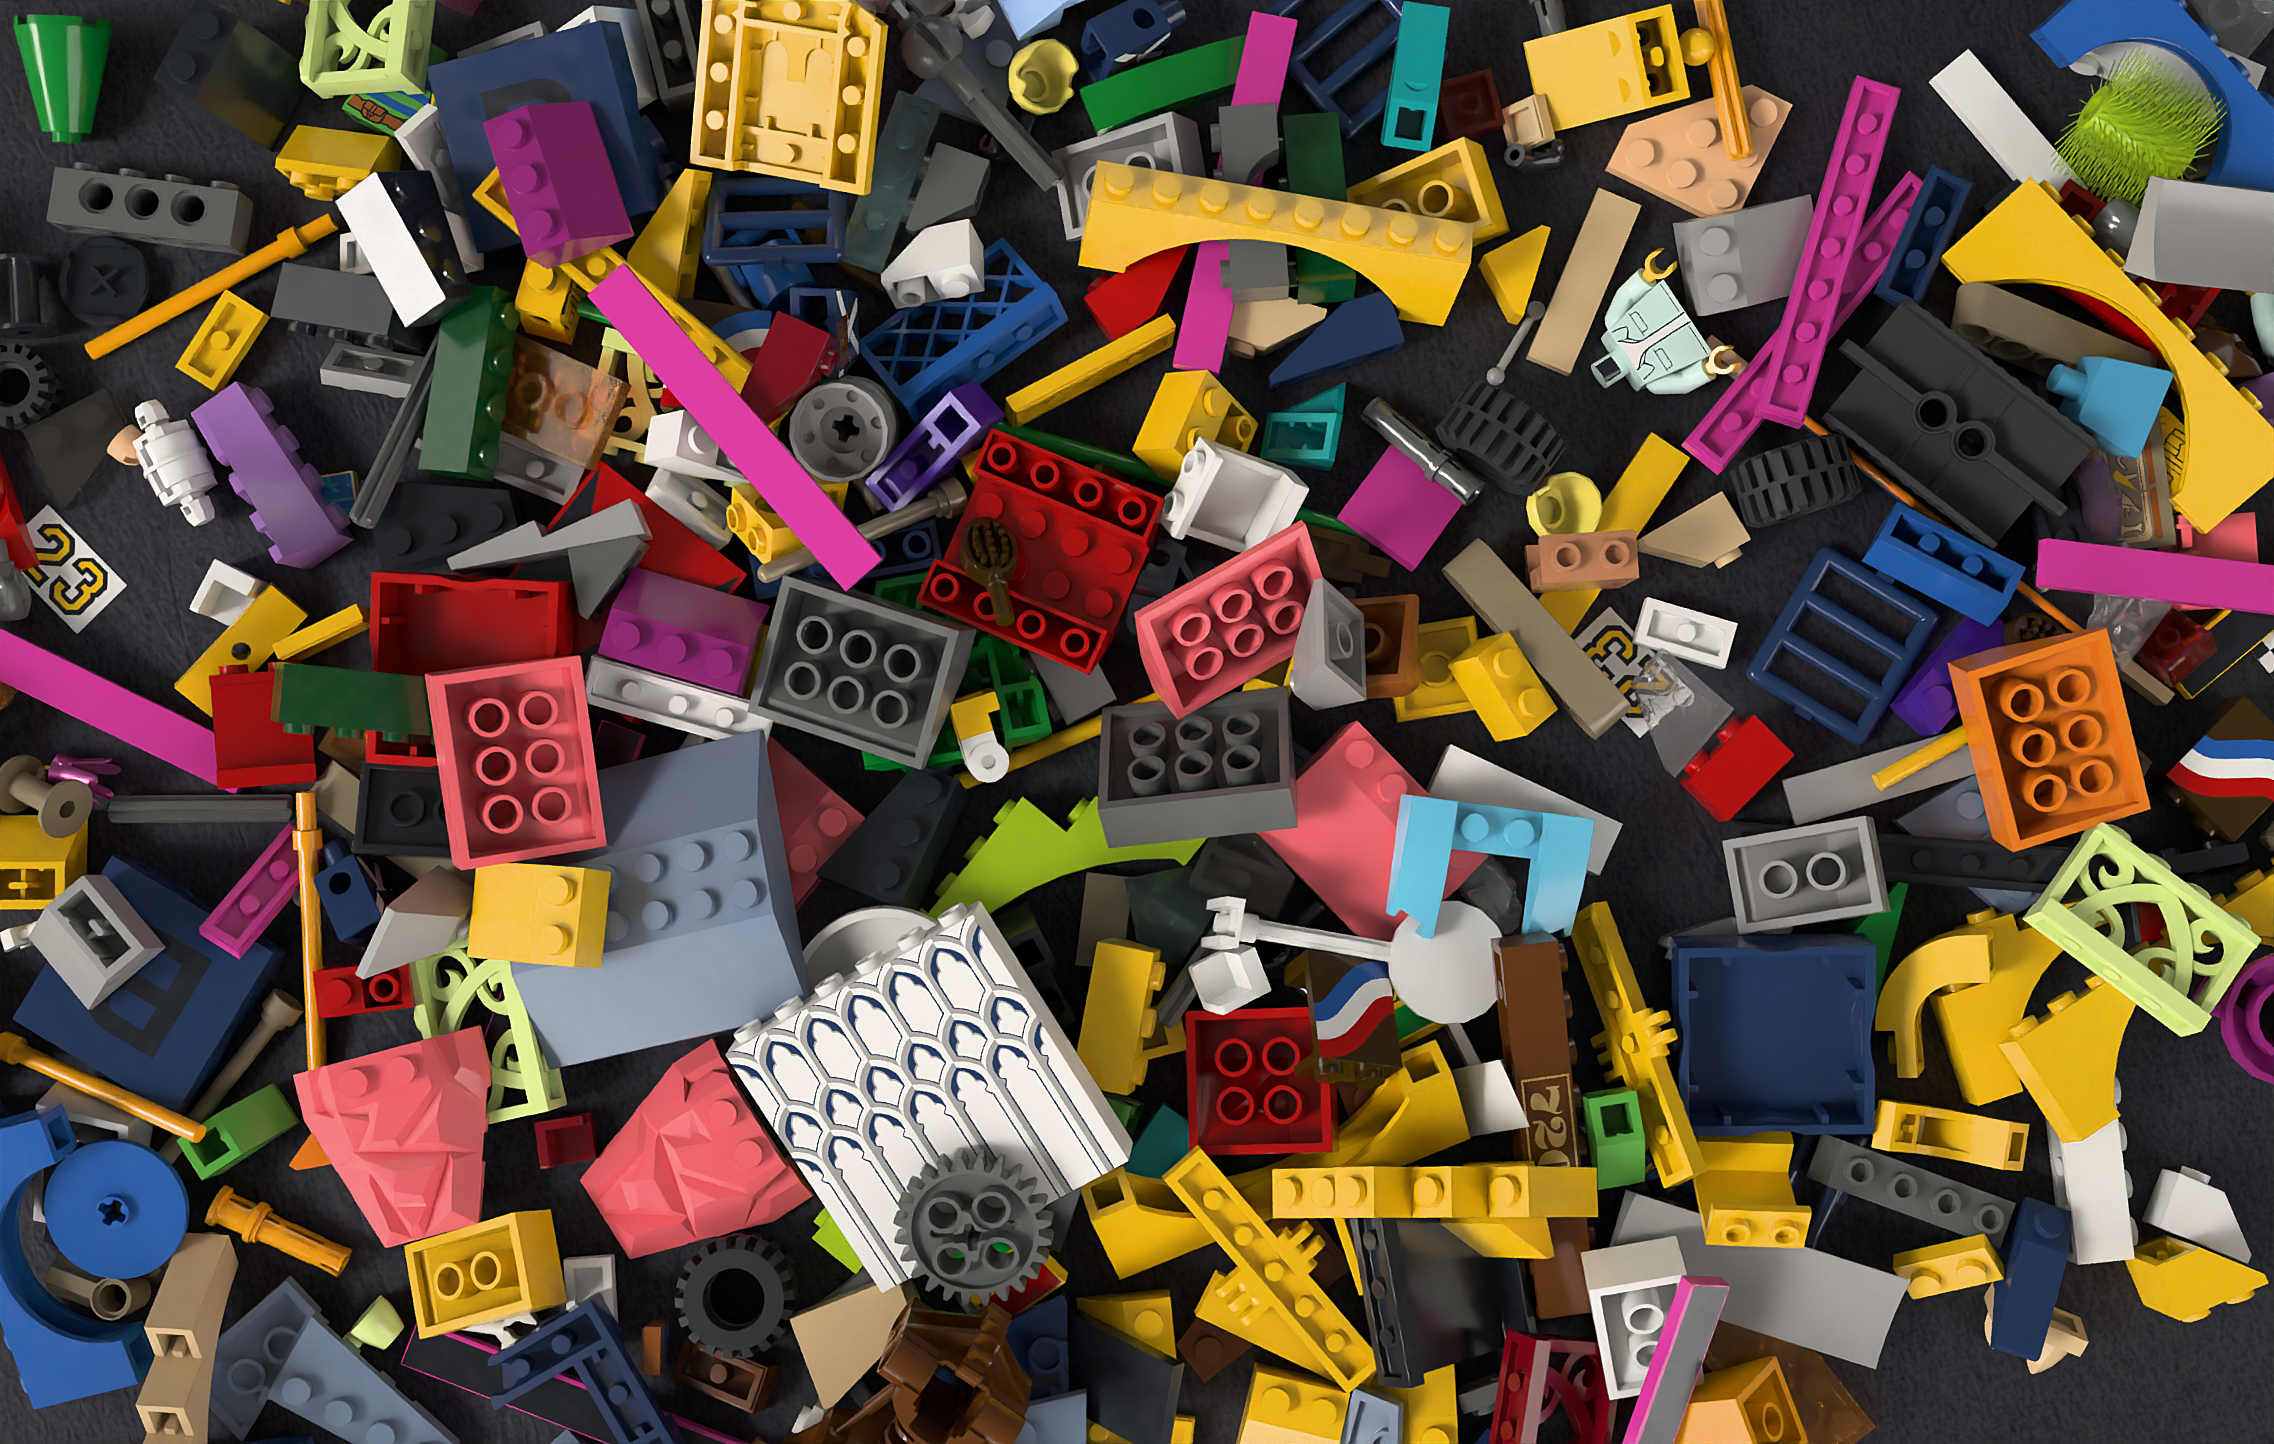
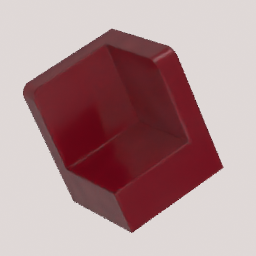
M593 1111L547 1117L534 1122L541 1169L598 1158L599 1151Z

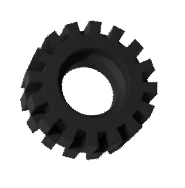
M8 343L7 347L0 344V384L6 374L11 371L21 370L28 376L30 388L24 400L17 404H7L0 396V426L12 431L16 429L22 432L30 431L29 425L35 428L45 425L41 420L43 416L49 419L53 418L56 413L50 407L52 403L61 405L63 398L56 396L55 393L56 390H63V382L55 379L56 376L61 374L57 367L50 365L52 362L50 359L26 346L16 343Z

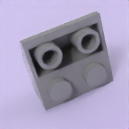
M106 875L81 876L45 907L28 936L88 1010L96 1007L166 948Z

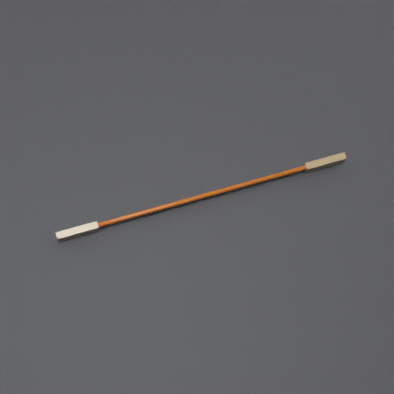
M1712 334L1705 340L1711 351L1717 347L1725 346ZM1726 350L1721 356V363L1724 367L1728 368L1732 364L1741 362L1739 370L1728 374L1735 380L1749 363L1734 351ZM1806 414L1802 425L1805 429L1816 437L1831 434ZM1849 448L1854 466L1903 505L1958 532ZM2021 580L2019 581L2015 591L2069 633L2084 630ZM2111 644L2119 678L2153 705H2167L2175 693Z

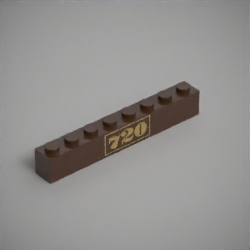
M1547 931L1491 938L1504 1070L1530 1127L1511 1130L1514 1161H1534L1535 1166L1581 1167L1580 1158L1586 1157L1587 1146L1583 1130L1581 1128L1577 1129L1576 1112L1582 1110V1098L1578 1084L1572 1082L1571 1066L1577 1064V1050L1573 1037H1568L1566 1019L1572 1018L1573 1011L1570 994L1567 990H1563L1561 973L1567 972L1568 969L1565 947L1562 943L1558 944V940ZM1546 1217L1555 1256L1549 1259L1524 1258L1532 1308L1540 1320L1592 1312L1581 1252L1596 1248V1235L1591 1220H1587V1217Z

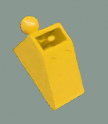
M1671 4L1523 43L1534 94L1545 95L1554 132L1689 98L1690 92L1684 63L1690 66L1702 65L1711 58L1714 52V40L1704 29L1691 28L1685 31L1678 39ZM1637 29L1642 30L1645 34V42L1642 46L1639 43L1640 35L1637 34ZM1646 75L1652 76L1655 81V87L1651 92L1649 90L1650 82L1649 80L1647 81Z

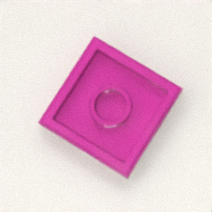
M1391 444L1342 509L1337 519L1406 569L1413 572L1462 505V502L1438 482L1431 483L1424 477L1425 472Z

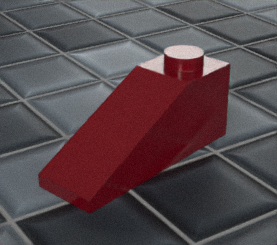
M777 311L740 395L766 425L769 426L813 388L818 386L823 375L828 377L832 373L840 351L836 349L838 340L823 330L781 311Z

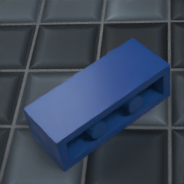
M1899 502L1894 505L1879 527L1862 562L1987 627L2007 607L2026 567Z

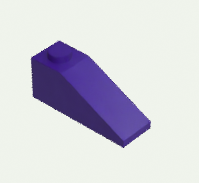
M976 381L955 388L945 395L865 483L890 512L910 505L960 462L965 455L969 454L988 435L990 429L995 428L1006 415Z
M1965 616L1894 696L1888 707L1920 736L1938 734L1959 710L1947 663L1992 648L2006 646L2003 637L2006 624L1997 617L1987 627Z

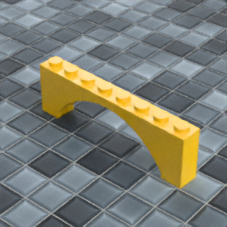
M1097 160L1083 226L1078 266L1124 273L1126 266L1143 257L1164 249L1189 243L1222 239H1255L1280 242L1324 254L1360 272L1375 283L1392 300L1398 309V319L1443 327L1471 264L1473 224Z
M2030 176L1942 255L1941 262L1962 284L1981 282L1990 285L2042 284L2084 293L2107 303L2126 315L2146 333L2159 349L2171 372L2174 373L2173 378L2179 391L2184 414L2185 449L2183 468L2178 490L2168 501L2200 534H2207L2274 477V424L2271 426L2258 413L2263 408V405L2247 388L2243 386L2237 391L2225 378L2229 370L2217 356L2210 351L2203 356L2191 343L2196 336L2182 320L2175 317L2170 321L2157 308L2162 304L2159 296L2144 282L2137 287L2124 274L2126 272L2124 271L2126 262L2113 249L2109 248L2103 252L2091 239L2096 235L2094 229L2079 214H2075L2072 218L2067 215L2058 205L2063 201V198L2056 189L2046 180H2042L2038 184Z
M2274 867L2263 874L2260 869H2257L2234 882L2238 890L2226 898L2223 893L2211 897L2210 901L2225 912H2231L2244 918L2251 925V931L2262 939L2260 944L2274 946ZM2167 926L2159 931L2163 938L2152 946L2146 941L2133 947L2126 953L2132 956L2139 951L2154 947L2171 950ZM2206 931L2201 935V941L2205 946L2221 943ZM2151 958L2148 963V969L2159 976L2162 973L2159 965L2171 966V963L2162 959ZM2096 973L2091 974L2084 980L2088 987L2075 995L2072 990H2069L2048 1002L2046 1005L2050 1012L2036 1019L2034 1015H2030L2011 1026L2008 1030L2012 1036L1999 1044V1047L2062 1143L2083 1141L2121 1116L2114 1106V1078L2123 1034L2137 1004Z
M1436 1039L1401 1053L1403 1068L1385 1079V1083L1379 1086L1371 1097L1338 1127L1339 1152L1296 1153L1274 1164L1226 1178L1265 1222L1273 1219L1272 1169L1368 1166L1401 1167L1471 1139L1453 1075ZM1120 1166L1080 1187L1090 1220L1120 1280L1216 1242L1163 1179L1129 1173L1125 1171L1124 1166Z

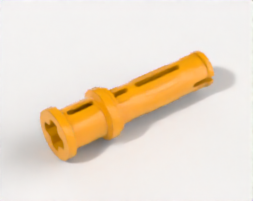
M228 1185L220 1189L211 1203L205 1218V1223L213 1227L219 1224L241 1234L242 1241L246 1243L260 1241L271 1245L297 1259L319 1267L335 1277L341 1275L352 1253L351 1248L332 1242L317 1233L273 1214V1209L270 1208L269 1204L265 1202L256 1204L234 1194V1189Z

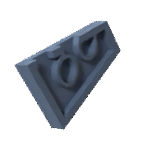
M1976 774L1961 779L1891 821L1909 835L1996 842L1992 839ZM1968 887L1986 904L1994 907L1997 913H2012L2013 916L2036 903L2043 894Z

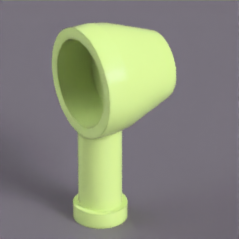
M380 1295L365 1310L342 1339L348 1338L358 1348L365 1343L385 1350L400 1334L404 1324L391 1303Z

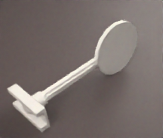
M1225 896L1207 900L1206 909L1220 913H1216L1213 931L1217 932L1216 936L1202 937L1200 947L1215 950L1239 948L1240 941L1254 943L1257 939L1385 961L1389 965V978L1398 998L1417 1016L1438 1024L1465 1023L1486 1013L1497 1000L1490 939L1502 937L1498 926L1481 909L1463 902L1441 901L1433 939L1422 938L1415 932L1421 923L1408 915L1395 930L1392 941L1386 942L1259 920V916L1256 914L1244 913L1246 899Z

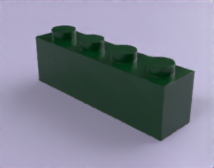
M1338 112L1282 116L1281 134H1278V163H1283L1284 175L1277 176L1278 191L1348 203ZM1292 245L1293 259H1287L1289 288L1296 287L1298 305L1354 300L1356 274L1353 268L1324 254Z
M470 285L473 296L441 318L418 469L447 478L493 482L495 466L499 460L498 444L502 420L506 414L505 398L509 374L513 368L512 352L516 328L520 322V313L515 309L517 296L495 286Z
M276 662L270 720L284 723L283 732L314 735V726L334 727L333 736L363 739L364 730L382 731V740L401 743H412L413 734L432 736L431 745H435L425 676Z

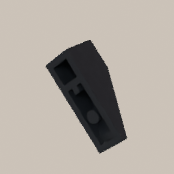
M1028 901L992 918L1071 1045L1078 1044L1084 1011Z

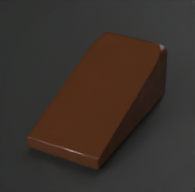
M690 1333L686 1334L671 1379L752 1414L766 1410L781 1367L757 1356L743 1359L742 1354H739L734 1359L723 1358V1352L716 1351L711 1355L703 1351L706 1346L703 1342L698 1340L694 1344L688 1338Z

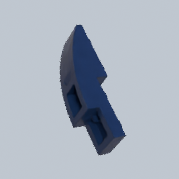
M935 520L916 522L869 541L882 556L883 560L854 586L929 570L934 558L943 561ZM752 553L749 554L748 562L756 602L777 599L782 578L770 583L762 582L757 576V571L763 563ZM816 563L792 573L808 574L839 584L821 563Z

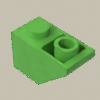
M272 1083L203 1122L202 1125L206 1126V1133L199 1143H194L183 1137L176 1141L201 1180H205L224 1173L300 1121L277 1085Z
M1623 1086L1581 1094L1582 1113L1592 1168H1597V1190L1645 1182V1135L1636 1090Z

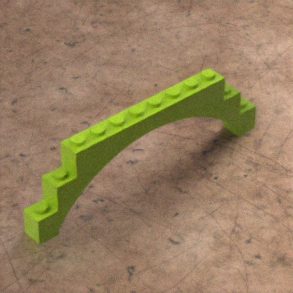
M1095 796L1091 802L1087 801L1084 797L1080 800L1066 818L1072 824L1067 832L1026 798L1022 797L1018 803L1009 799L994 817L993 821L999 826L989 839H985L982 835L976 839L963 856L969 861L968 865L959 876L951 871L934 892L940 899L929 913L923 908L918 912L924 913L939 922L938 917L952 906L963 903L967 908L980 900L988 914L991 915L997 909L1033 888L1063 875L1103 864L1136 859H1175L1182 866H1185L1207 838L1108 848L1098 813V796ZM825 1207L813 1221L820 1229L812 1239L857 1274L862 1268L863 1263Z

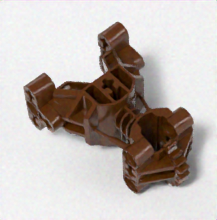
M912 1297L890 1330L877 1369V1373L891 1383L865 1402L863 1408L856 1410L834 1406L824 1413L821 1422L799 1433H793L784 1439L781 1444H1013L1026 1421L1024 1416L1028 1410L1032 1389L1030 1386L1033 1377L1020 1368L1005 1338V1335L1008 1333L1007 1327L1012 1321L1010 1319L1012 1314L992 1301H989L988 1306L983 1305L980 1311H976L974 1315L937 1311L917 1297ZM945 1364L953 1369L955 1375L960 1377L962 1381L958 1386L951 1385L938 1378L934 1374L935 1370L940 1365L944 1366ZM893 1400L895 1411L883 1408ZM759 1436L752 1442V1444H770Z

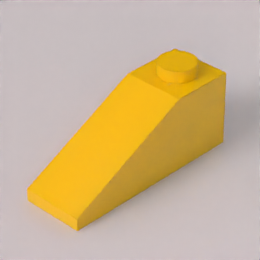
M685 168L628 252L627 261L676 302H678L679 297L693 299L707 211L708 193L713 172Z

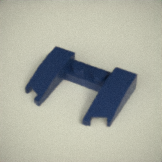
M599 1291L529 1332L488 1359V1366L502 1363L503 1391L494 1392L490 1396L491 1406L494 1411L574 1366L619 1444H688L671 1413L665 1416L619 1339L622 1330Z

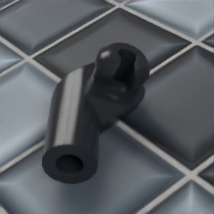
M1019 109L1016 120L1033 137L1040 117L1024 109ZM990 133L980 139L978 144L979 153L983 158L990 160V164L1001 165L1015 160Z
M1555 138L1541 145L1540 152H1533L1520 144H1512L1507 148L1504 159L1509 166L1528 175L1556 170L1566 159L1563 156L1566 144L1563 140Z

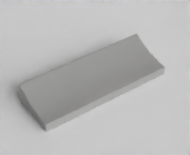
M2151 175L2124 271L2158 282L2274 294V191Z
M1625 1191L1609 1247L1677 1236L1687 1276L1722 1277L1730 1285L1718 1320L1876 1369L1889 1327L1911 1280L1804 1246V1248L1706 1245L1699 1212L1633 1191Z

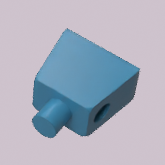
M2083 356L2079 360L2076 370L2062 364L2056 365L2047 378L2046 389L2064 397L2058 412L2068 417L2075 425L2080 426L2085 433L2090 434L2095 439L2099 448L2115 457L2139 459L2174 373L2107 357Z

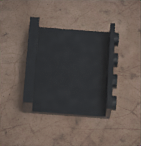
M1506 1157L1471 1158L1445 1166L1463 1167L1464 1164L1470 1162H1506ZM1350 1218L1379 1386L1411 1389L1425 1384L1424 1373L1504 1348L1507 1329L1537 1333L1524 1258L1483 1257L1439 1223L1441 1218Z

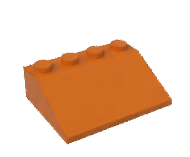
M2098 627L1992 648L1947 663L1993 840L2010 851L2016 852L2095 827L2101 822L2108 823L2151 809L2107 628Z

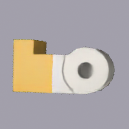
M991 687L954 698L949 709L965 765L976 779L986 783L1001 779L1009 767V756L1006 750L996 741L988 713L1000 709L996 693Z

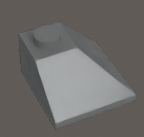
M1323 577L1314 579L1293 651L1294 669L1290 671L1292 691L1315 711L1367 700L1364 614Z
M438 864L386 907L355 974L365 979L442 952L459 937L464 941L468 939L474 888Z

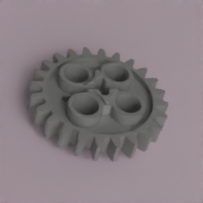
M960 1149L956 1163H952L950 1158L943 1153L939 1157L937 1169L926 1162L920 1172L921 1178L915 1176L910 1178L906 1187L909 1192H902L897 1205L903 1210L897 1211L893 1224L902 1228L897 1231L894 1242L907 1245L903 1249L900 1260L901 1262L916 1261L911 1276L916 1278L926 1273L929 1279L925 1290L928 1292L938 1284L944 1286L943 1300L948 1301L953 1293L957 1291L961 1292L962 1302L965 1306L969 1304L972 1294H978L982 1304L988 1306L991 1293L995 1291L999 1298L1007 1301L1010 1285L1022 1293L1025 1291L1027 1284L1026 1276L1037 1279L1041 1269L1039 1263H1047L1050 1249L1046 1246L1052 1244L1054 1231L1046 1228L1052 1224L1054 1213L1042 1210L1046 1206L1048 1195L1047 1193L1032 1194L1038 1179L1032 1177L1022 1181L1019 1178L1023 1167L1021 1163L1015 1165L1011 1170L1005 1169L1004 1154H1000L992 1164L987 1162L985 1149H980L976 1161H970L965 1149ZM995 1196L1000 1198L1005 1206L1000 1208L991 1207L983 1198ZM935 1203H950L957 1212L944 1213L936 1207ZM1014 1220L1017 1223V1225L1007 1221ZM931 1230H933V1231H935V1232H937V1233H941V1234L935 1235V1234L932 1233ZM1004 1242L1013 1251L1001 1253L992 1246V1243ZM948 1247L956 1248L965 1257L953 1258L944 1249Z

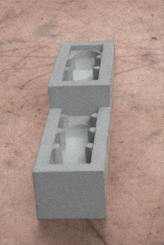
M627 499L551 534H548L544 525L533 520L452 556L447 561L452 571L467 575L569 555L567 548L633 535L642 541L651 540L653 537L639 505L631 499Z
M1947 733L1782 779L1781 782L1794 825H1801L1976 774L1968 744L1964 745L1884 791H1880L1876 787L1872 779L1873 774Z

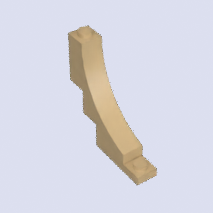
M205 1232L202 1234L186 1233L170 1261L144 1325L155 1357L136 1402L137 1410L147 1431L143 1444H208V1412L215 1352L225 1306L239 1265L229 1235H220L215 1232Z

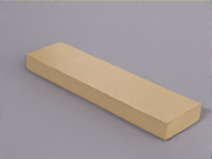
M1598 188L1527 354V360L1565 376L1571 374L1642 205Z

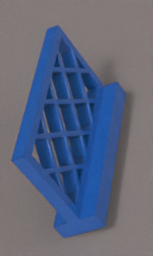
M1003 237L983 251L984 287H1003L999 302H980L981 291L971 293L969 302H949L950 298L922 303L916 307H905L859 340V353L902 405L916 426L949 391L973 381L980 385L1069 320L1056 292L1047 282L1043 283ZM1003 256L1007 258L1009 265L1006 275H987L989 266ZM1014 287L1034 289L1017 303H1010ZM935 314L931 329H912L914 320L921 315ZM946 314H965L962 329H942ZM976 314L996 315L995 319L981 329L973 330ZM885 341H897L894 356H875L871 352ZM928 341L924 357H905L908 342ZM939 341L958 342L955 348L942 357H935ZM901 368L920 369L919 374L901 387L897 384Z

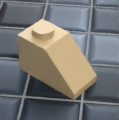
M1290 297L1286 300L1235 303L1226 343L1228 345L1227 351L1247 359H1253L1254 354L1266 356L1314 332L1324 322L1327 309L1312 304L1298 305L1297 299Z
M1721 491L1637 541V551L1699 568L1714 561L1719 569L1743 555L1738 546L1749 541L1751 538Z

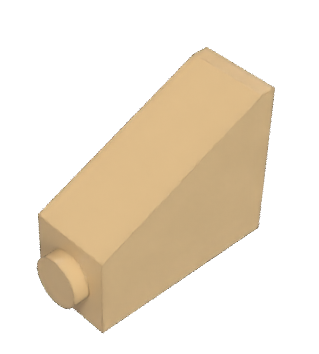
M912 1279L904 1281L884 1293L880 1291L873 1281L795 1312L790 1319L791 1325L824 1410L833 1407L882 1356L895 1320L912 1297L915 1296L920 1299Z

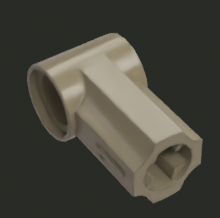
M59 1252L55 1261L50 1265L44 1280L46 1282L45 1291L90 1307L97 1316L111 1321L139 1311L146 1306L151 1295L148 1279L141 1277L129 1279L100 1277L76 1266L62 1252ZM117 1285L122 1287L126 1293L125 1305L121 1304L116 1298L115 1289Z

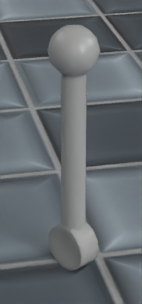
M1533 301L1526 307L1525 313L1527 317L1497 366L1487 372V380L1490 384L1500 385L1504 381V371L1534 321L1540 320L1545 314V307L1541 302Z

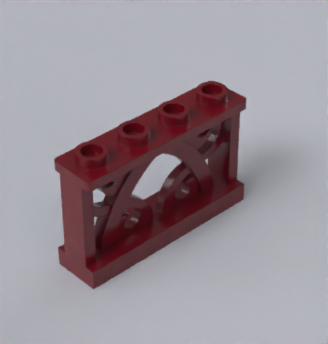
M1507 1329L1489 1444H1537L1538 1425L1553 1413L1559 1401L1566 1410L1573 1428V1435L1567 1444H1611L1618 1399L1609 1400L1597 1337L1532 1333L1523 1330ZM1550 1351L1564 1352L1556 1370L1548 1366ZM1585 1356L1583 1368L1575 1369L1567 1380L1568 1373L1574 1362L1580 1357Z

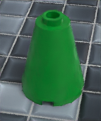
M33 14L27 15V19L18 15L13 16V28L42 132L52 133V142L82 143L81 134L92 133L112 36L111 21L97 19V24L83 23V17Z

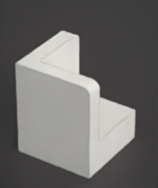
M214 559L190 605V610L230 626L269 583L231 564Z
M1239 943V948L1217 951L1189 966V973L1204 1010L1220 1015L1227 1014L1272 991L1256 948L1253 946Z

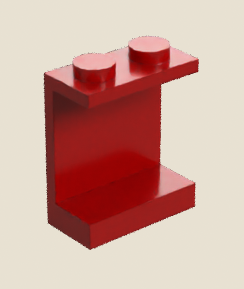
M284 661V663L297 664V661ZM276 662L268 663V672L249 673L248 664L218 666L219 675H209L218 789L317 782L313 735L283 732L284 723L270 720Z

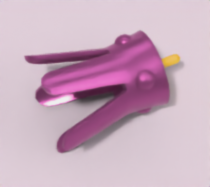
M63 752L55 756L50 766H44L45 770H49V784L55 786L64 780L77 779L88 785L92 795L111 800L114 793L110 789L97 784L98 777L94 774L115 775L121 771L120 766L106 764L112 758L79 759ZM93 798V803L100 806V803Z

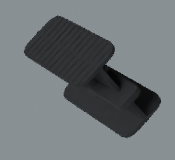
M1905 298L1864 349L1846 339L1839 348V351L1862 368V370L1821 419L1832 431H1836L1839 435H1845L1846 440L1854 448L1859 449L1867 458L1876 462V465L1885 469L1889 475L1898 479L1902 485L1908 487L1915 495L1924 499V502L1929 506H1933L1937 512L1946 516L1951 523L1959 526L1964 533L1969 534L1973 537L1972 539L1989 549H1994L1998 545L1997 542L2033 500L2057 518H2060L2066 512L2068 507L2053 495L2087 454L2098 445L2095 439L2090 434L2085 433L2080 426L2075 425L2068 417L2060 414L2055 407L2047 404L2040 396L2035 395L2030 388L2022 385L2014 376H2010L2005 369L1997 366L1992 359L1984 356L1980 350L1968 344L1967 340L1959 337L1955 331L1943 325L1942 321L1934 318L1930 312L1922 309L1913 300L1910 301ZM1935 400L1943 404L1946 409V419L1942 425L1930 427L1923 423L1920 418V409L1926 401ZM1966 429L1976 430L1983 436L1984 447L1976 456H1967L1959 449V436Z

